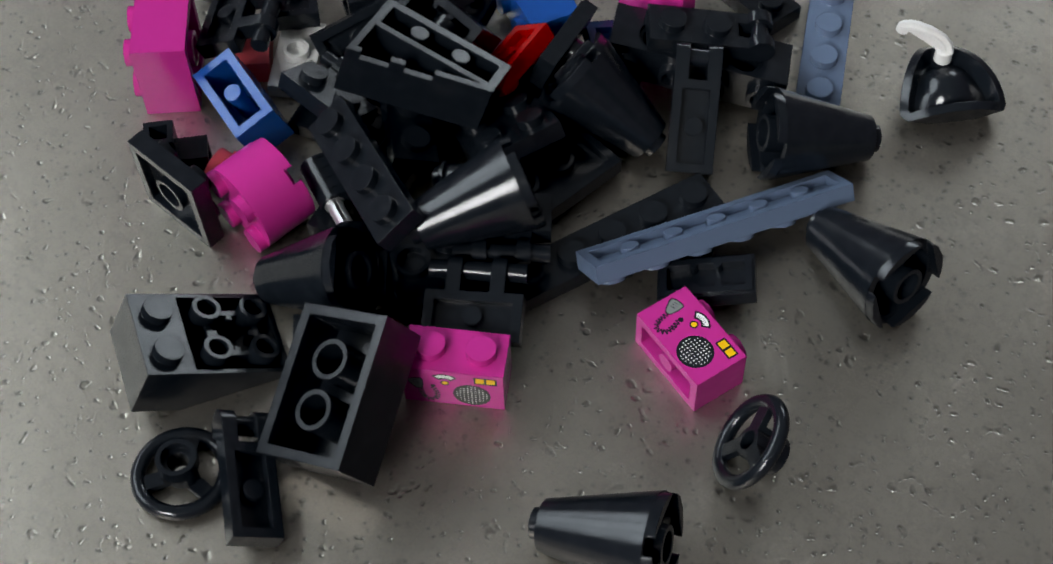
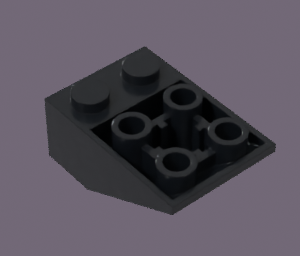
M126 294L110 330L131 412L182 410L278 380L281 377L287 359L269 303L264 302L258 294Z

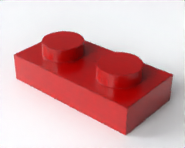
M547 23L515 26L491 54L511 65L499 97L510 94L518 87L519 79L530 66L536 64L540 55L555 37Z

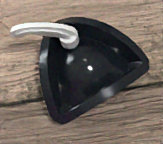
M912 19L899 21L896 26V31L899 34L905 35L910 32L932 46L918 49L909 61L900 98L899 111L902 118L908 122L938 124L973 120L1005 109L1006 101L1000 82L992 69L980 57L969 50L953 46L950 38L932 25Z

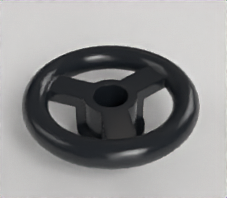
M772 394L753 396L743 402L725 422L718 435L712 459L714 475L723 487L730 490L749 488L766 475L777 473L784 466L790 453V443L787 439L790 418L785 403L779 397ZM756 413L751 425L742 432L740 437L734 439L745 421ZM772 416L774 422L773 430L767 427ZM741 456L748 461L750 468L740 474H732L730 472L728 460Z
M196 427L175 428L157 435L142 447L132 464L130 485L135 500L145 511L160 519L183 521L209 512L222 501L219 471L213 487L201 478L198 472L200 465L198 452L201 445L211 450L218 462L216 440L212 437V432ZM155 457V465L158 472L146 475L147 469ZM180 466H186L181 470L175 471ZM169 486L177 489L187 488L199 499L188 504L170 505L154 498L151 492Z

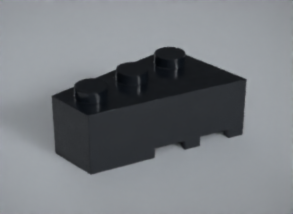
M387 0L346 47L334 88L477 130L496 104L511 65L397 1Z

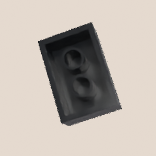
M305 302L256 452L295 468L375 486L421 336L388 316Z

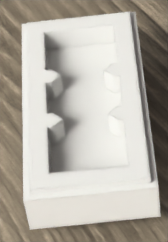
M320 23V26L301 30L281 31L267 84L269 96L290 97L278 88L281 72L311 60L319 64L320 56L309 35L326 27V23Z

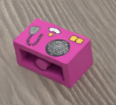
M686 286L637 313L636 343L693 411L698 410L742 383L747 358L743 344L735 335H728L716 321L714 312L708 303L703 299L698 300Z
M409 325V329L420 335L421 339L404 390L405 399L505 410L512 370L511 335Z

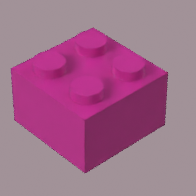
M134 0V6L127 7V24L131 36L130 39H124L123 55L126 66H133L134 69L133 87L135 95L137 97L142 96L148 114L201 111L203 90L192 75L204 67L205 59L195 48L201 32V25L194 0Z

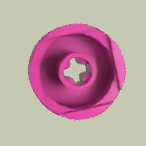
M261 137L248 143L206 173L212 184L210 189L216 196L223 199L222 202L217 204L222 216L232 227L241 224L245 228L243 232L247 240L259 253L280 240L315 212L313 199L303 181L300 179L295 183L287 171L291 164L273 144Z

